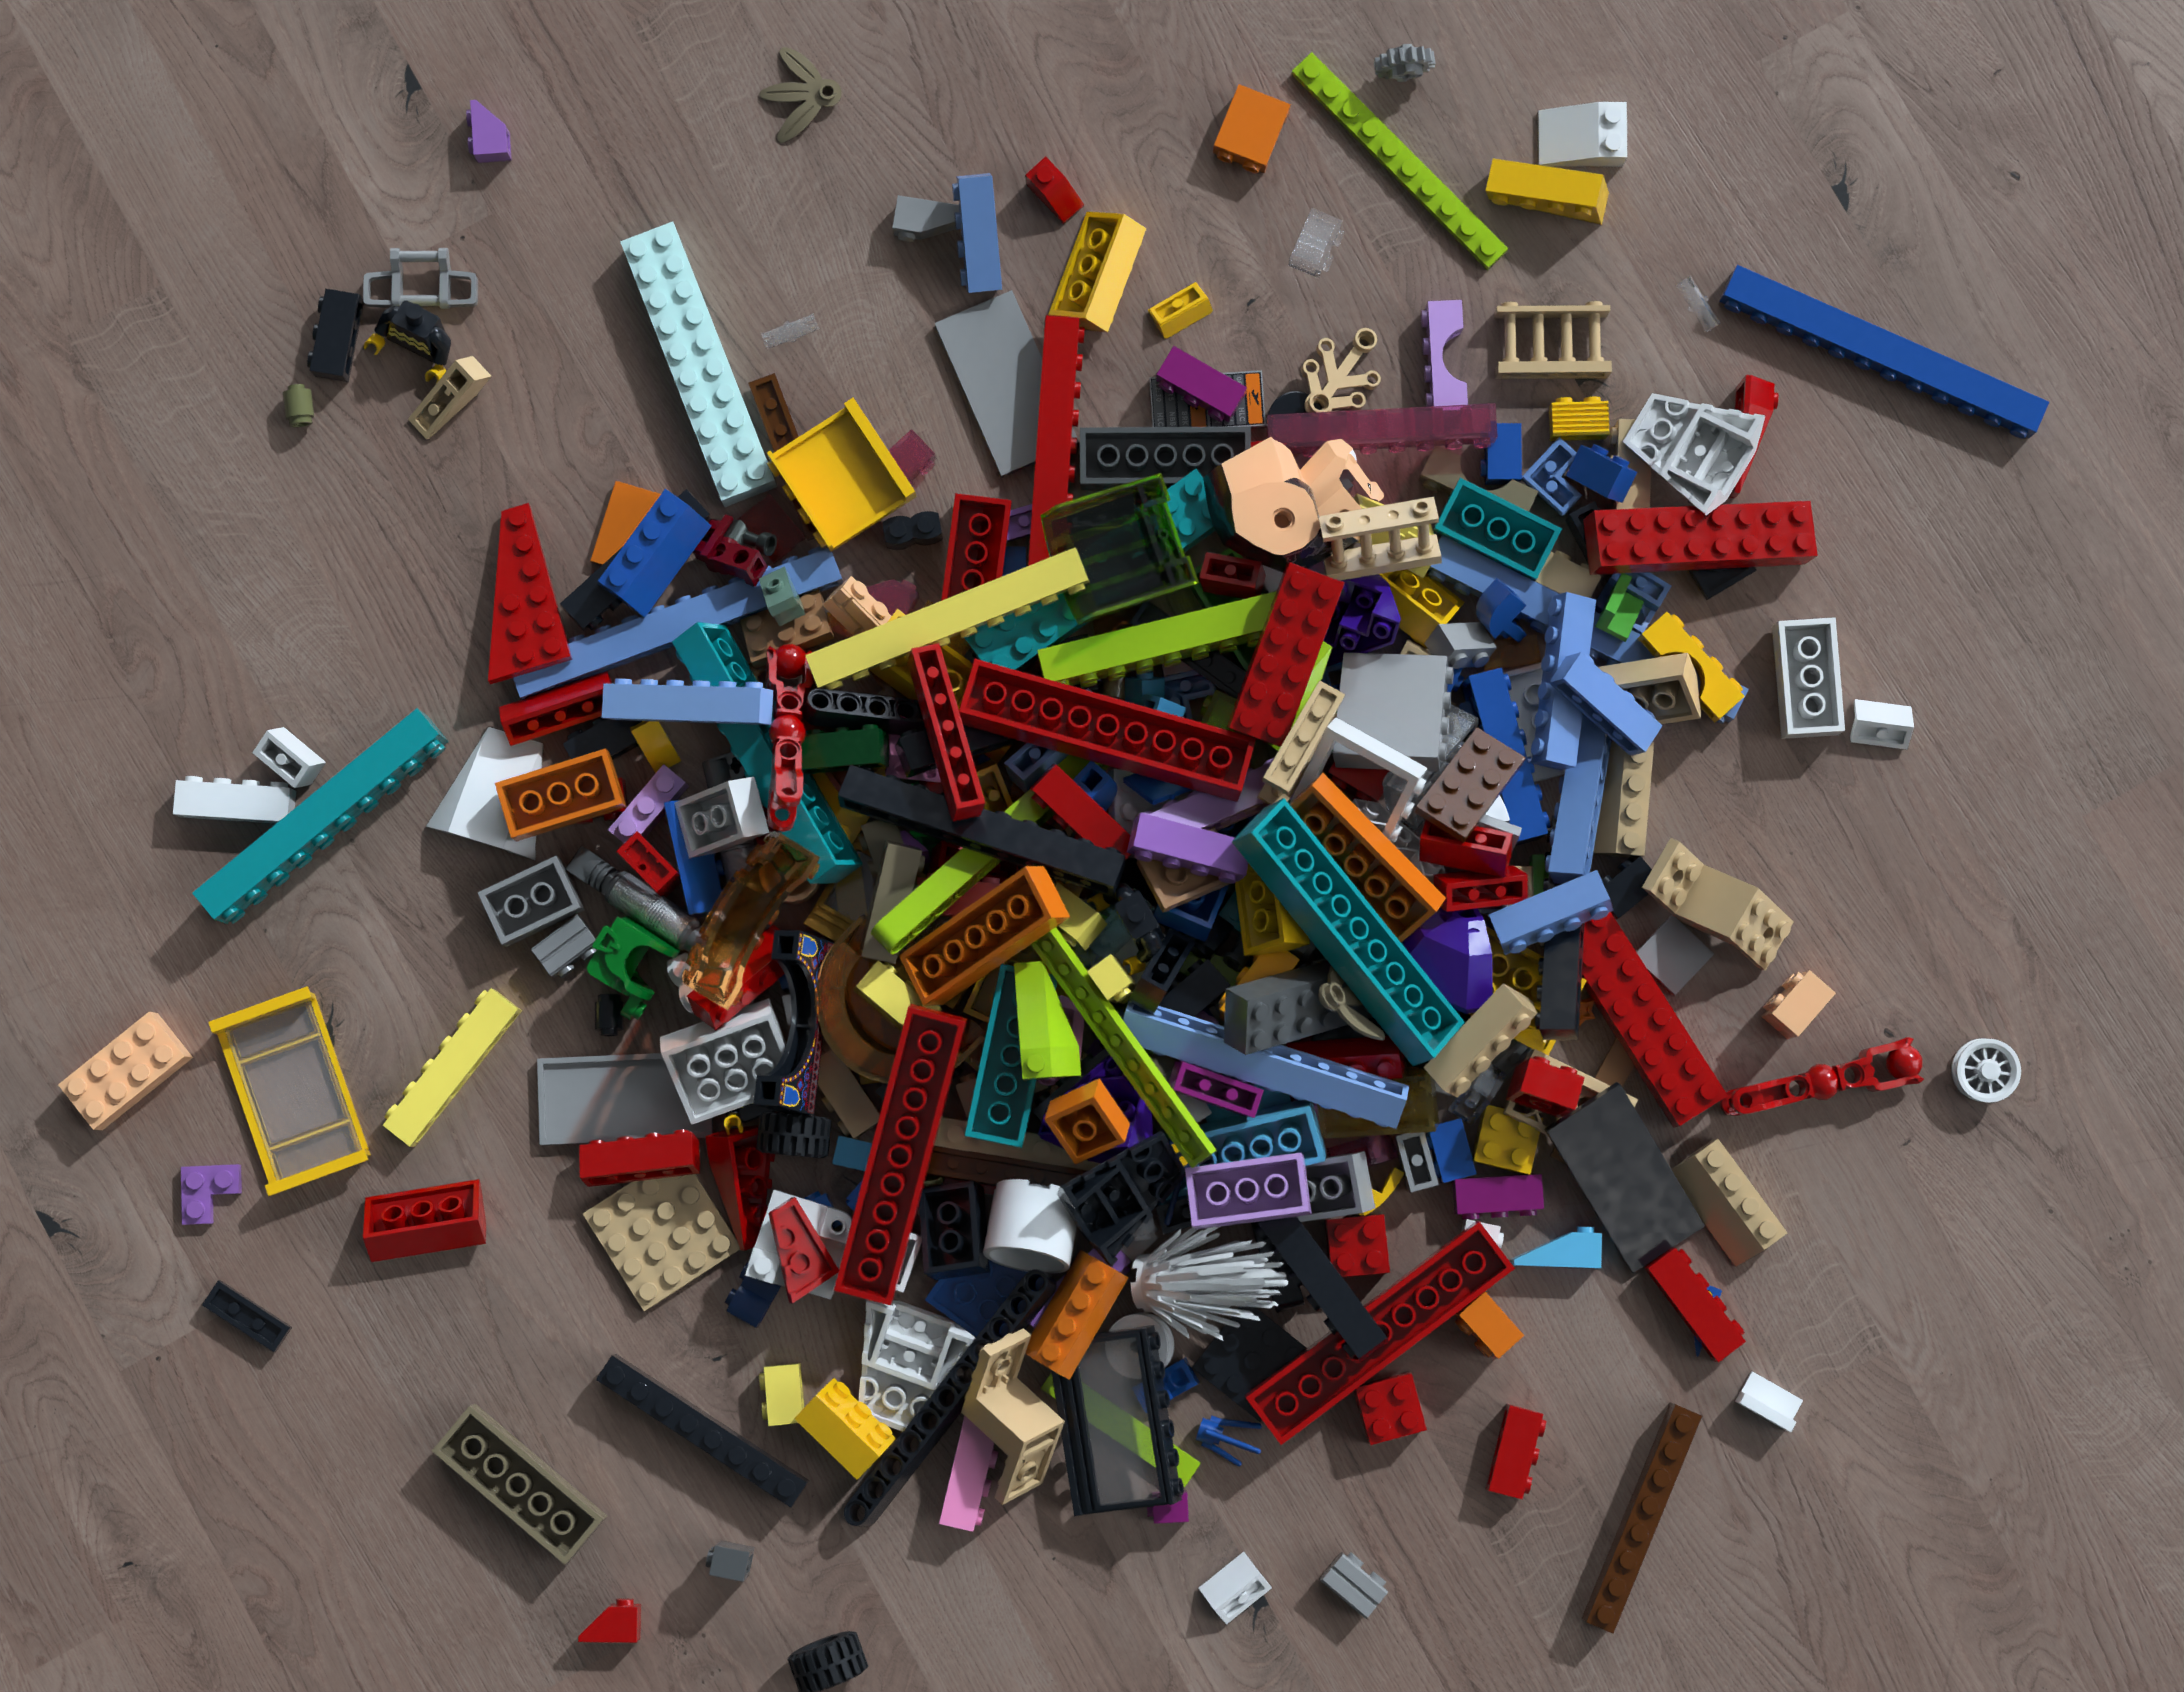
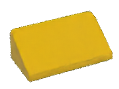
M1196 282L1148 309V313L1165 339L1213 311L1209 298Z

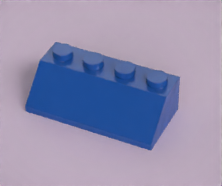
M665 489L600 577L598 585L645 618L711 528V525L688 504Z
M677 801L664 802L688 913L697 919L715 915L729 892L728 887L723 888L721 877L725 876L722 860H717L716 853L689 858L674 804Z

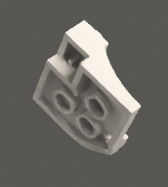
M773 1190L745 1275L768 1283L785 1286L768 1213L791 1197H796L838 1269L840 1268L852 1223L851 1217L844 1211ZM839 1220L842 1222L843 1228L841 1231L833 1229L832 1224L834 1221ZM838 1273L809 1293L831 1300Z

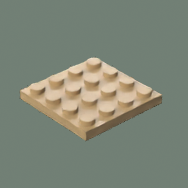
M696 1174L631 1182L583 1213V1216L643 1311L653 1307L740 1250L736 1236Z

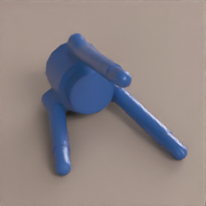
M1211 1416L1210 1420L1202 1419L1195 1439L1202 1442V1447L1211 1449L1238 1467L1242 1465L1241 1461L1215 1444L1218 1445L1222 1441L1255 1454L1261 1453L1259 1448L1223 1435L1224 1428L1219 1427V1425L1261 1429L1262 1424L1220 1419L1215 1416Z

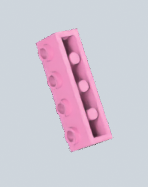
M964 1416L939 1524L973 1532L975 1525L981 1526L985 1509L979 1507L982 1496L988 1498L992 1480L986 1479L989 1468H995L998 1451L993 1450L995 1443L966 1416Z

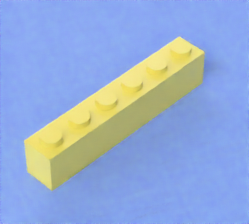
M490 988L488 992L484 990L474 1002L477 1006L472 1013H466L462 1016L456 1025L459 1028L453 1037L447 1036L438 1048L441 1051L434 1060L430 1058L420 1070L423 1075L416 1083L412 1081L402 1093L405 1096L398 1106L394 1104L385 1114L384 1118L387 1120L383 1126L409 1147H415L522 1012L520 1008L495 989Z

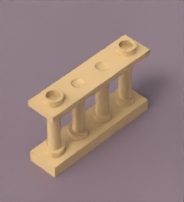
M1600 301L1587 302L1586 305L1518 306L1516 302H1504L1501 306H1497L1494 312V319L1504 318L1505 358L1502 359V362H1498L1495 367V379L1608 378L1612 372V361H1604V358L1601 357L1600 318L1608 316L1610 305H1603ZM1516 318H1532L1533 358L1530 361H1519V358H1516ZM1544 318H1561V358H1559V361H1547V358L1544 356ZM1572 318H1589L1590 357L1587 358V361H1576V358L1573 357Z
M1434 497L1318 516L1323 542L1331 541L1332 555L1323 560L1326 576L1341 581L1442 563L1437 535L1429 534V524L1439 522ZM1417 526L1418 537L1401 540L1400 529ZM1389 532V542L1372 545L1371 534ZM1360 536L1361 547L1343 549L1344 538Z
M1322 681L1318 682L1264 775L1262 781L1265 784L1257 797L1258 799L1269 805L1282 798L1289 802L1327 726L1335 717L1337 718L1336 711L1345 697L1344 693Z

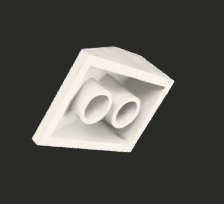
M1595 102L1538 111V165L1560 167L1623 166L1627 158V102Z

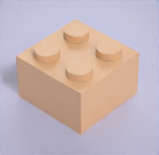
M1810 970L1802 973L1798 971L1796 974H1791L1782 984L1785 990L1781 994L1773 995L1763 1006L1766 1011L1761 1017L1786 1039L1795 1038L1805 1030L1836 993Z

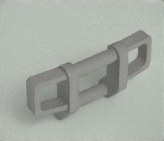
M391 248V271L366 273L363 277V302L367 307H400L404 300L419 306H440L441 309L475 307L478 304L477 276L472 272L452 271L448 248H439L438 251H401L400 248ZM402 262H438L440 271L439 295H403ZM392 278L391 300H372L370 298L371 282ZM451 278L471 280V297L469 299L451 300Z

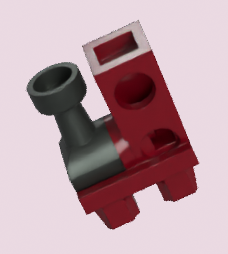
M726 514L722 520L711 519L709 521L711 528L707 532L710 539L708 542L700 541L693 551L695 557L705 562L709 571L719 572L724 575L729 574L744 579L746 584L756 587L759 578L763 576L768 568L761 554L771 556L777 546V537L768 532H763L760 535L748 531L743 521L740 519L734 520L732 516ZM746 545H747V546L756 547V550H755V549H752V548H749V547H746Z

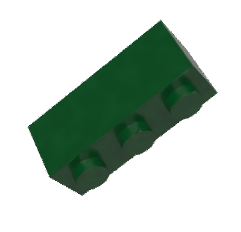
M862 725L861 730L852 731L849 727H836L833 729V732L823 733V730L818 729L807 730L805 740L801 744L802 772L805 774L848 771L850 765L858 768L859 766H866L871 769L889 767L888 733L878 728V725Z

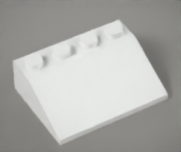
M769 998L744 1007L716 1031L705 1022H701L660 1037L662 1057L691 1125L752 1104L754 1102L757 1075L768 1074L779 1063L786 1048V1041Z

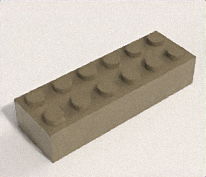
M477 1404L470 1405L432 1450L435 1455L564 1565L573 1559L608 1517Z

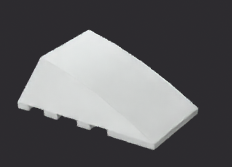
M1652 393L1623 440V443L1701 512L1708 515L1728 499L1754 456L1765 416L1746 414L1734 409L1715 408L1713 405L1704 403L1701 405L1690 403L1688 400Z
M488 727L426 827L451 835L455 834L535 860L536 836L517 842L511 838L495 783L541 769L543 743L528 740L510 746L504 731Z
M867 1300L858 1402L866 1404L871 1410V1414L879 1422L903 1432L972 1344L975 1337L953 1320L905 1302L893 1300L890 1306Z

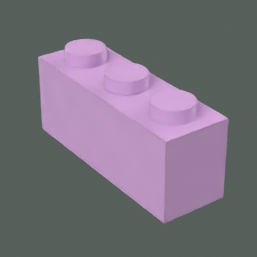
M663 764L608 831L623 843L637 831L646 838L666 814L664 802L677 801L689 785Z

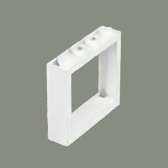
M1335 717L1327 726L1290 803L1320 776L1336 742L1408 781L1382 832L1390 841L1395 843L1403 829L1399 825L1402 818L1407 819L1415 806L1411 802L1414 794L1419 796L1425 786L1426 780L1422 778L1428 768Z

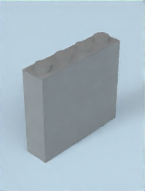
M1344 653L1340 692L1344 693L1345 697L1337 710V718L1428 768L1426 771H1440L1441 760H1446L1447 745L1442 743L1443 735H1448L1449 718L1445 717V709H1451V692H1447L1448 684H1453L1454 669L1448 666L1447 656ZM1336 742L1333 748L1336 768L1385 769Z

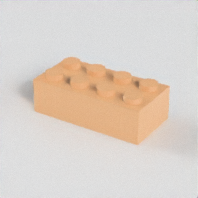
M148 1012L59 1083L58 1086L93 1130H104L193 1057L158 1013Z

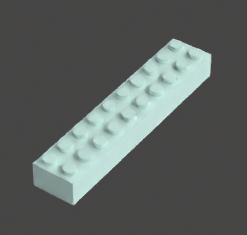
M672 221L620 241L724 507L776 488L777 484L766 464L768 461L674 222Z

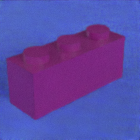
M1174 345L1156 374V381L1159 382L1158 386L1162 390L1170 394L1174 392L1184 397L1183 401L1194 408H1198V406L1208 410L1207 414L1211 418L1222 422L1223 419L1230 422L1247 392L1246 386Z
M1175 1061L1168 1081L1174 1092L1251 1118H1255L1264 1092L1260 1088L1183 1061Z
M1542 1174L1455 1179L1452 1181L1454 1214H1462V1220L1480 1219L1479 1213L1491 1212V1218L1508 1217V1211H1519L1520 1216L1537 1215V1209H1544Z

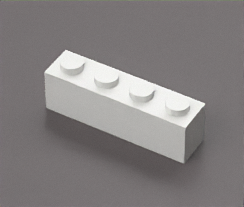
M185 776V781L176 780L173 815L181 818L276 824L295 809L296 791L288 788V783L271 782L270 786H259L260 781L242 780L241 785L231 784V779L214 778V782L211 783L203 782L202 777Z

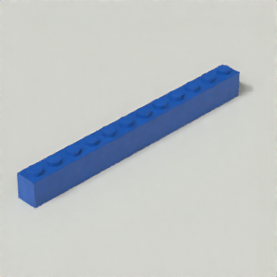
M1737 265L1733 270L1719 301L1725 304L1724 307L1729 311L1746 313L1751 316L1750 318L1754 322L1771 324L1777 327L1776 330L1784 335L1791 336L1793 334L1802 338V342L1809 346H1821L1836 358L1843 359L1845 357L1854 361V365L1861 369H1873L1880 372V376L1886 380H1898L1905 383L1906 388L1913 392L1921 393L1923 391L1930 394L1934 401L1941 404L1950 403L1958 407V411L1966 415L1973 416L1975 414L1984 418V422L1988 425L2005 427L2010 430L2013 436L2018 438H2030L2037 432L2049 405L2047 400L1740 265Z

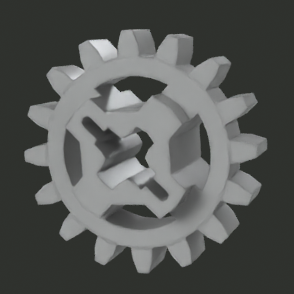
M1402 44L1400 47L1388 49L1386 54H1380L1379 57L1374 58L1375 75H1378V78L1396 79L1397 82H1407L1409 79L1421 77L1423 72H1429L1430 69L1435 68L1436 64L1434 51H1431V48L1424 49L1423 46L1414 47L1412 44Z

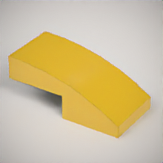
M642 721L630 728L655 773L663 764L669 768L681 761L659 721Z
M1395 1167L1391 1168L1380 1192L1372 1189L1375 1209L1397 1187L1404 1175L1403 1171ZM1375 1209L1366 1211L1364 1213H1358L1357 1215L1366 1216Z

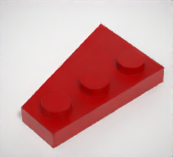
M791 1197L768 1213L788 1301L791 1304L839 1272L837 1265L796 1197Z

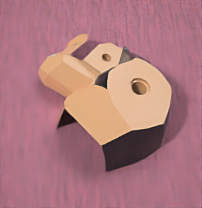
M1269 437L1220 464L1203 477L1208 511L1212 524L1223 545L1249 560L1260 561L1262 565L1282 573L1289 562L1308 569L1332 555L1331 541L1323 542L1318 516L1362 509L1343 487L1339 479L1344 469H1349L1371 499L1380 501L1384 497V493L1376 482L1369 481L1357 464L1353 448L1342 439L1324 442L1307 463L1299 469L1292 452L1282 443ZM1360 536L1344 538L1343 549L1355 542L1358 543Z

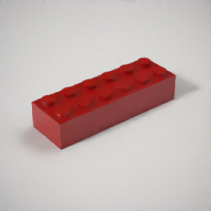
M1291 562L1286 564L1226 728L1281 748L1292 728L1345 582Z

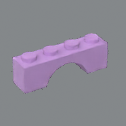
M1462 300L1428 301L1425 310H1421V326L1426 327L1427 338H1423L1422 341L1423 355H1428V366H1424L1425 383H1430V393H1426V410H1431L1432 419L1466 417L1468 412L1467 383L1454 378L1447 371L1442 357L1443 347L1446 343L1460 335L1463 330Z

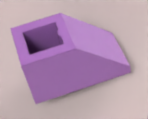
M470 100L471 109L466 110L468 127H472V137H468L469 153L474 155L478 163L512 160L510 132L506 125L477 100Z

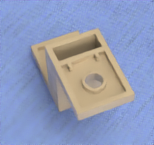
M1670 838L1642 886L1647 893L1680 922L1732 944L1756 967L1765 971L1775 959L1778 948L1784 938L1789 935L1791 926L1794 923L1759 888L1704 865L1680 841Z
M1024 1328L1013 1334L1009 1333L1001 1340L993 1344L989 1343L981 1349L961 1411L1008 1455L995 1495V1499L1002 1505L1043 1483L1065 1422L1017 1378L1031 1335Z

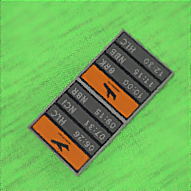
M1262 370L1223 373L1247 387L1246 395L1230 422L1224 419L1222 422L1211 418L1207 414L1208 410L1201 406L1194 408L1183 401V396L1176 392L1173 394L1167 393L1158 386L1159 382L1156 381V377H1149L1152 427L1251 426V429L1265 428Z

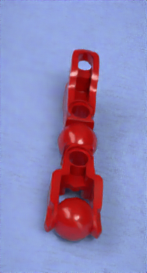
M783 644L776 650L769 646L766 651L767 671L765 689L773 690L772 706L774 718L769 728V736L773 744V759L771 763L767 821L768 825L777 831H789L793 828L797 805H799L803 793L801 744L805 740L806 731L801 721L803 713L801 709L802 705L806 703L813 684V674L805 656L812 653V651L810 650L805 653L801 647L794 644ZM776 674L787 680L797 679L802 675V683L798 684L797 689L791 686L784 687V683L777 680ZM778 809L787 810L788 819L785 821L779 820L775 816V812Z
M1905 1037L1892 1043L1863 1049L1860 1051L1858 1059L1840 1065L1816 1064L1806 1073L1726 1091L1728 1096L1720 1101V1106L1726 1115L1738 1116L1787 1105L1804 1099L1828 1100L1839 1091L1856 1087H1866L1868 1091L1877 1092L1904 1085L1919 1084L1924 1080V1078L1918 1075L1922 1069V1056L1917 1049L1911 1046L1914 1039ZM1889 1051L1886 1057V1067L1889 1073L1896 1079L1880 1083L1874 1077L1875 1069L1870 1063L1873 1060V1055ZM1847 1068H1850L1855 1074L1852 1083L1847 1082L1844 1077V1072ZM1792 1081L1798 1083L1800 1087V1092L1797 1096H1793L1789 1091V1085ZM1740 1097L1743 1100V1105L1740 1103ZM1730 1098H1731V1105H1732L1733 1109H1732V1108L1730 1107V1105H1729V1099H1730Z

